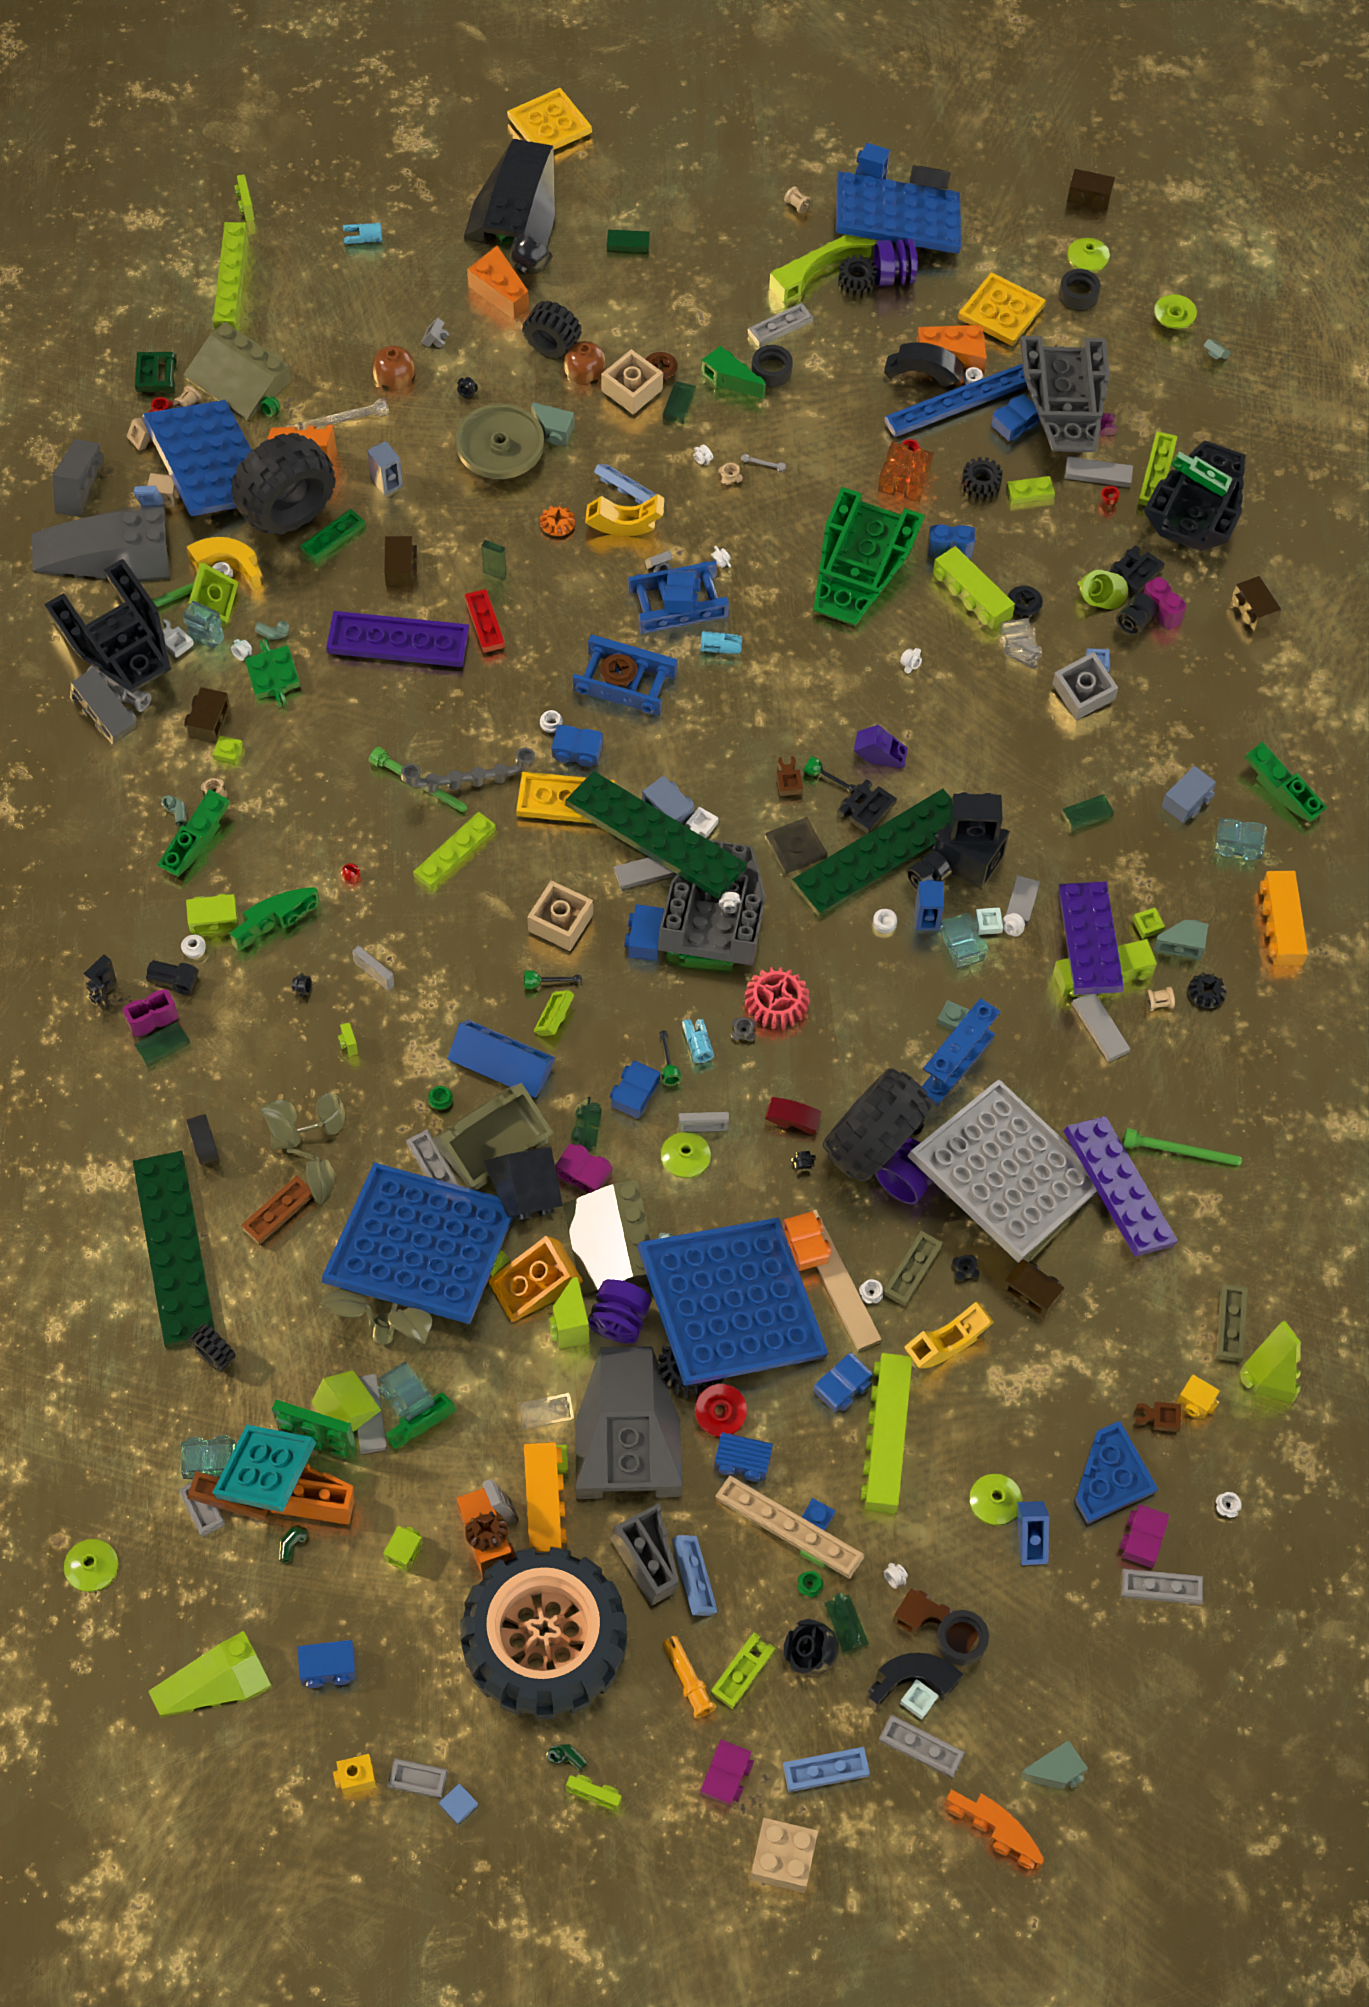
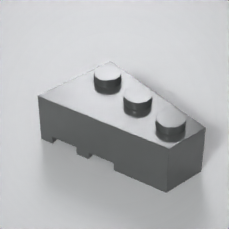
M74 439L52 475L56 513L81 517L98 470L104 461V454L101 453L100 443Z
M660 1503L614 1526L610 1537L651 1606L674 1594L679 1583L672 1551L667 1540L666 1526H664L661 1515Z

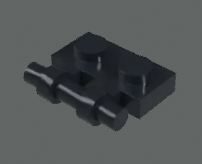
M1138 546L1127 549L1122 555L1123 558L1119 562H1114L1109 571L1122 576L1127 582L1128 590L1133 594L1140 593L1145 588L1146 583L1153 580L1164 569L1165 565L1163 561L1148 551L1143 556H1140L1141 550ZM1128 564H1134L1130 569L1126 567Z
M867 779L862 784H858L853 789L852 795L849 798L846 797L837 809V814L841 817H844L847 812H851L852 815L849 821L865 833H869L897 802L896 797L880 786L871 791L872 783ZM860 799H865L861 805L857 804Z

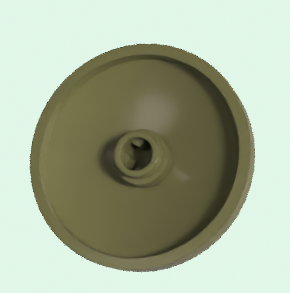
M491 404L472 411L462 420L456 433V449L462 463L472 472L491 479H508L522 475L536 465L543 453L544 434L538 420L527 410L510 404Z

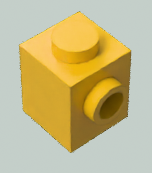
M1192 1374L1176 1404H1181V1407L1184 1408L1188 1415L1195 1418L1199 1417L1203 1420L1207 1412L1213 1414L1220 1401L1216 1397L1220 1390Z
M369 1754L336 1762L338 1770L333 1771L336 1788L341 1787L344 1795L377 1787Z

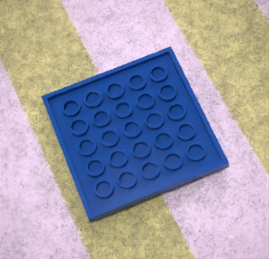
M374 1162L322 1275V1283L470 1324L514 1216L507 1217L498 1196Z
M779 1217L639 1242L637 1248L684 1386L826 1358L829 1354Z

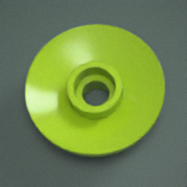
M1094 238L1075 240L1069 246L1067 253L1068 259L1073 266L1089 271L1102 269L1108 263L1110 256L1107 246Z
M1171 294L1163 296L1157 301L1154 314L1162 325L1172 329H1182L1190 326L1195 321L1197 309L1195 304L1187 297Z
M679 1132L670 1136L664 1142L661 1149V1160L665 1169L672 1175L680 1178H692L700 1175L708 1167L711 1158L708 1143L701 1136L692 1132ZM682 1149H689L690 1153L684 1154Z
M988 1474L975 1482L970 1491L969 1501L972 1511L981 1521L990 1525H1004L1017 1517V1502H1022V1494L1017 1484L1007 1476ZM999 1493L1002 1499L995 1500L992 1494Z
M88 1539L79 1542L68 1552L64 1561V1573L68 1582L74 1588L83 1592H95L105 1588L114 1579L118 1570V1558L114 1549L108 1543L98 1539ZM94 1559L93 1565L85 1566L86 1560Z

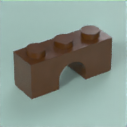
M911 1588L894 1614L892 1622L913 1636H916L924 1625L934 1624L939 1627L943 1618L953 1612V1610L946 1605L940 1604L939 1606L934 1603L927 1593L921 1590L915 1591ZM960 1622L955 1623L949 1628L946 1638L951 1649L965 1654L972 1650L979 1637L973 1626Z

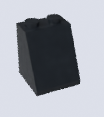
M948 822L944 829L940 828L934 837L936 843L932 851L939 852L946 859L951 868V874L982 890L1005 856L1010 831L1001 828L997 844L949 843Z
M552 1147L506 1154L484 1161L507 1217L517 1215V1219L522 1220L532 1218V1212L538 1211L539 1216L553 1214L554 1208L563 1206Z

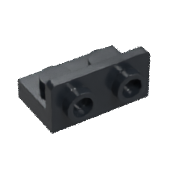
M104 954L83 973L90 1001L96 1006L100 1004L107 1009L110 1006L107 993L114 988L117 980L112 961Z

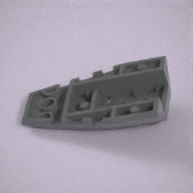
M1021 336L1023 375L1052 451L1096 452L1107 384L1110 377L1106 338H1084L1081 347L1043 346L1042 336Z
M162 504V506L119 508L32 533L33 573L58 576L73 574L76 578L91 576L96 577L97 580L106 581L107 577L104 569L124 559L139 582L170 579L165 527L167 525L166 504Z

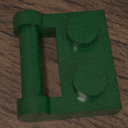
M137 352L136 392L163 391L166 394L174 393V364L177 362V355L174 352ZM164 362L166 364L165 381H158L159 363Z

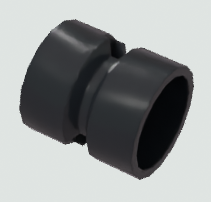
M1136 593L1116 615V623L1125 633L1137 636L1157 614V605L1148 595Z
M937 851L930 852L921 859V862H916L906 870V876L916 891L918 890L919 881L935 880L936 882H942L951 875V868L948 862Z

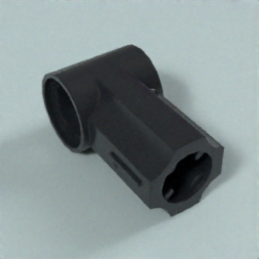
M152 960L147 968L146 979L147 982L171 987L173 991L179 994L189 995L192 992L199 970L187 963H180L176 966Z

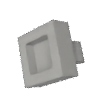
M436 318L427 328L421 343L426 347L434 343L437 347L441 348L445 344V341L441 340V338L445 340L449 336V333L442 329L445 322Z
M669 550L645 560L647 569L654 567L653 573L659 572L661 566L669 570L672 567L668 561L673 559Z

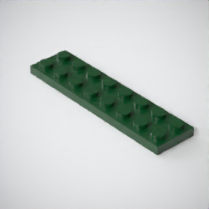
M595 771L565 800V806L717 899L746 870V862Z
M942 788L794 877L791 884L819 918L932 850L936 843L934 837L940 828L944 829L949 822L952 798Z
M181 1150L133 1160L165 1348L189 1343L188 1338L202 1324L208 1325L209 1328L211 1327L215 1331L185 1159Z

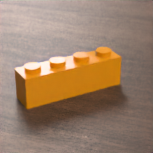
M1267 871L1264 880L1260 881V893L1265 898L1263 914L1267 915L1268 918L1266 935L1270 936L1271 939L1269 955L1273 957L1274 966H1303L1308 951L1296 872Z
M556 1442L524 1444L529 1548L534 1547L535 1552L550 1551V1547L562 1548L561 1544H567L566 1528L560 1527V1517H565L564 1501H559V1490H564L563 1474H558L557 1463H562V1447H556Z

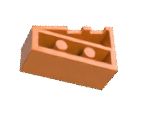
M498 246L494 247L467 269L468 286L513 320L529 309L528 290Z
M982 325L918 327L916 342L940 346L953 353L964 364L963 371L975 367L980 369L984 375L987 356Z
M484 1488L456 1498L464 1527L469 1525L470 1518L478 1517L480 1512L485 1515L492 1511L494 1515H497ZM481 1527L482 1533L485 1531L492 1533L491 1527ZM507 1539L499 1547L492 1550L482 1551L472 1547L482 1578H484V1571L499 1559L506 1562L515 1557L512 1543H508Z

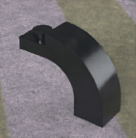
M912 342L900 345L898 353L887 357L884 373L890 378L908 371H921L934 377L942 387L961 382L964 364L953 353L940 346Z
M903 1654L889 1660L878 1670L876 1677L882 1683L876 1681L868 1690L867 1694L870 1696L868 1697L867 1705L876 1711L897 1687L907 1683H914L916 1679L939 1695L938 1697L944 1701L961 1682L964 1674L948 1661L932 1654Z

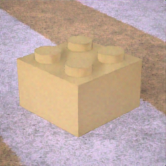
M632 349L601 374L602 391L632 414L636 413L663 390V372Z
M551 880L527 917L528 931L571 951L593 916V900Z
M763 1818L750 1880L805 1893L818 1830Z

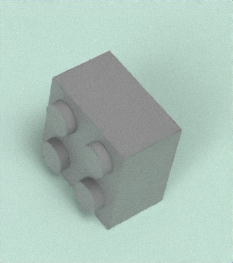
M1095 652L1054 673L1052 685L1076 720L1116 699L1118 687Z

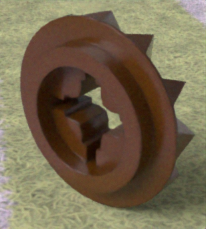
M656 352L650 354L645 359L657 369L660 363H662L663 369L661 371L663 372V379L666 381L670 377H675L676 371H678L677 360L668 353Z
M611 655L601 664V678H604L608 684L611 683L615 686L623 685L625 687L627 683H633L635 676H637V665L627 655ZM615 666L622 671V676L615 672Z
M490 1511L489 1514L483 1515L480 1512L478 1517L470 1518L469 1525L465 1526L466 1540L470 1546L477 1550L487 1551L495 1549L508 1536L507 1522H505L501 1514L494 1515ZM481 1527H491L492 1533L488 1531L482 1533Z

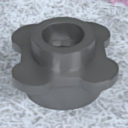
M742 1017L733 1020L734 1032L731 1035L733 1040L746 1039L751 1042L755 1039L754 1028L756 1027V1022L753 1019Z

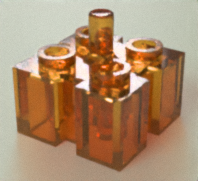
M891 442L886 462H884L880 473L878 492L895 496L896 492L904 494L903 498L920 502L932 469L934 452L917 448L916 452L908 450L907 445Z

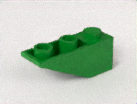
M719 346L702 359L701 374L714 385L761 399L765 397L766 383L760 376L755 375L746 364L741 363L730 351L725 350L722 346Z

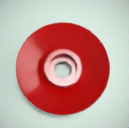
M715 1384L707 1387L699 1395L695 1404V1416L700 1427L707 1433L719 1437L721 1432L733 1434L739 1430L747 1414V1406L743 1395L736 1388L727 1384ZM717 1405H722L724 1409L720 1415L715 1413Z

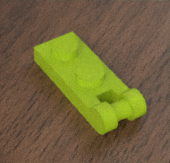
M754 1632L714 1685L710 1694L733 1710L777 1648L771 1643L766 1644L763 1642L761 1636ZM754 1648L761 1653L759 1658L750 1653Z

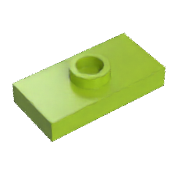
M570 990L552 993L534 1029L538 1036L555 1035L574 997Z

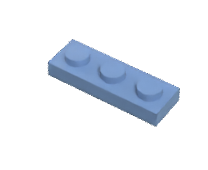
M597 464L594 473L601 476V481L610 485H616L619 492L634 496L637 503L642 504L657 495L610 465Z
M678 1535L672 1539L674 1552L692 1615L711 1616L717 1613L718 1610L697 1536Z
M864 1747L783 1762L788 1792L870 1776Z

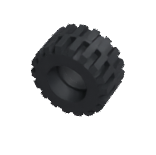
M541 301L539 304H536L523 323L522 332L524 333V338L534 350L549 358L561 359L565 358L568 350L579 340L582 328L579 320L566 307L556 302Z

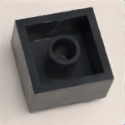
M967 792L953 794L949 814V843L997 844L1003 820L1002 795H995L993 793L970 794Z

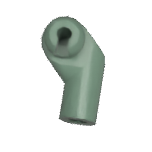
M280 621L277 623V627L271 628L259 622L255 627V632L270 640L286 637L289 634V624L285 621Z
M164 796L161 804L167 811L175 815V824L177 826L187 825L185 803L173 796Z

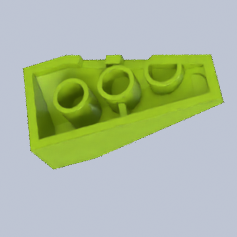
M1286 1321L1281 1322L1246 1361L1240 1371V1377L1243 1384L1247 1388H1251L1254 1394L1291 1403L1300 1392V1385L1296 1383V1379L1300 1377V1370L1296 1367V1363L1301 1361V1342Z

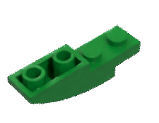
M1263 741L1243 757L1258 773L1256 777L1258 782L1281 804L1301 818L1311 822L1328 808L1298 773L1294 775L1290 773Z
M209 789L187 825L180 827L157 866L179 877L198 858L220 828L219 821L230 805V800Z
M315 887L290 890L267 898L243 912L245 922L230 932L232 945L239 951L243 947L251 945L255 938L262 933L270 931L274 924H277L281 929L294 924L301 915L307 911H312L320 902L318 890Z

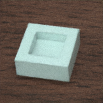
M1000 908L976 909L975 916L978 935L1003 932Z
M916 1679L900 1701V1704L923 1720L939 1695Z

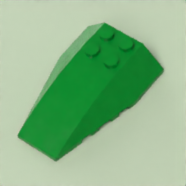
M841 486L825 524L813 611L856 626L910 555L925 515L906 508L903 509L902 514H898L862 501V493Z

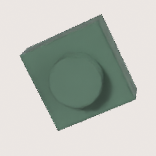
M1208 338L1204 344V347L1209 349L1207 353L1217 360L1219 357L1227 359L1231 354L1230 350L1216 340Z
M947 1000L936 1024L954 1031L968 1014L969 1009Z

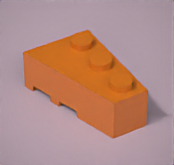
M327 425L325 429H316L315 426H308L306 430H297L296 427L270 429L267 438L269 440L277 435H288L289 433H298L300 436L304 435L307 439L311 438L334 464L337 449L333 425Z
M306 1463L284 1511H270L271 1513L349 1525L355 1503L354 1486L326 1472L321 1473Z

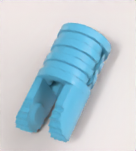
M381 222L343 225V231L360 232L359 236L345 237L344 244L382 242Z
M702 631L700 651L738 654L742 651V637L734 634Z
M690 1019L683 1020L682 1026L693 1061L695 1063H705L713 1059L714 1051L710 1044L704 1020H696L695 1028L697 1032H695Z

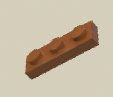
M296 1175L241 1225L242 1230L258 1245H261L313 1198L309 1186Z
M198 1471L195 1472L187 1499L258 1520H265L268 1509L217 1499L212 1492L219 1477Z

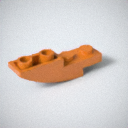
M951 1789L944 1803V1806L948 1807L949 1813L958 1818H963V1816L973 1821L972 1825L983 1832L988 1830L993 1832L988 1843L992 1844V1848L999 1854L1004 1856L1010 1854L1017 1858V1862L1024 1868L1039 1870L1044 1861L1042 1854L1028 1832L1008 1811L982 1793L975 1803Z

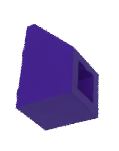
M879 724L857 732L854 752L868 763L903 768L905 766L908 748Z

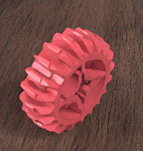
M770 967L768 973L761 970L759 976L754 975L752 982H748L747 990L744 994L746 999L745 1007L748 1008L749 1016H754L756 1023L762 1020L763 1028L771 1024L773 1030L776 1028V1025H780L782 1030H784L786 1024L793 1027L795 1020L800 1022L802 1016L807 1013L808 1005L810 1004V992L806 988L805 980L800 981L799 974L792 976L791 969L783 972L782 967L778 971H774ZM786 988L789 989L795 995L796 999L792 998V995L787 993ZM758 997L762 999V1002H765L768 1005V1008L761 1004Z

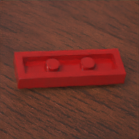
M483 589L464 594L482 652L486 653L505 648V642L487 590Z

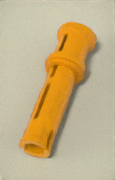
M672 1636L671 1642L668 1638L662 1645L684 1686L683 1695L689 1699L694 1709L693 1715L695 1719L702 1718L712 1713L717 1706L714 1702H711L705 1690L707 1687L705 1682L698 1680L678 1636Z

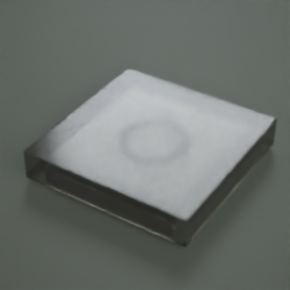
M808 817L765 833L764 838L784 874L828 857V853Z

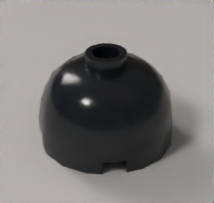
M518 233L510 246V257L515 264L514 268L524 275L526 272L537 274L545 270L551 262L552 253L541 243L539 246L535 244L532 237Z
M812 1619L801 1620L796 1623L798 1626L794 1631L790 1630L784 1642L785 1660L790 1663L791 1669L795 1672L808 1676L821 1675L832 1668L836 1662L839 1653V1643L834 1632L824 1623Z

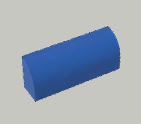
M467 1019L459 1024L447 1059L509 1087L522 1083L529 1095L535 1098L544 1087L556 1057Z

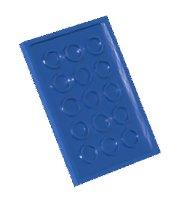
M838 171L836 179V233L876 240H891L893 243H897L898 239H902L904 244L906 239L912 238L917 247L959 254L961 249L960 192Z
M226 400L143 413L142 420L190 516L237 508L232 499L231 482L233 475L237 472L238 465L247 457L246 455L251 451V448Z

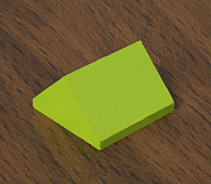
M203 562L200 563L188 603L193 617L219 623H228L239 582Z
M354 1370L323 1378L312 1400V1404L318 1413L351 1423L353 1432L381 1411V1408Z

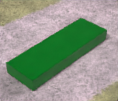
M350 508L300 545L301 551L316 564L366 526V522Z

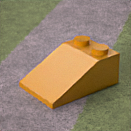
M545 1236L488 1280L511 1322L558 1300L572 1278L578 1277L579 1285L584 1281L561 1242L549 1236Z

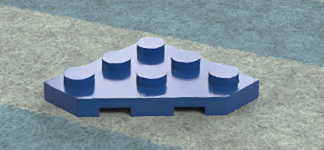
M1121 1421L1098 1430L1093 1441L1075 1499L1087 1524L1158 1491L1154 1480Z

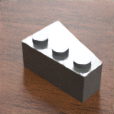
M92 668L71 682L70 698L73 702L78 700L83 705L82 712L86 716L90 714L96 722L95 726L113 745L135 730L137 718L131 709H126L121 703L123 700L116 690L112 691L107 685L109 682L102 672L98 673L95 668Z

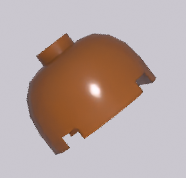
M580 341L573 344L568 353L565 354L563 368L570 381L580 385H590L591 381L597 379L598 382L602 379L601 374L606 371L607 362L604 351L597 344L591 341Z
M392 345L382 348L375 355L372 363V373L375 382L383 387L382 385L388 386L390 390L403 389L410 385L412 378L416 374L413 357L406 349L400 346Z

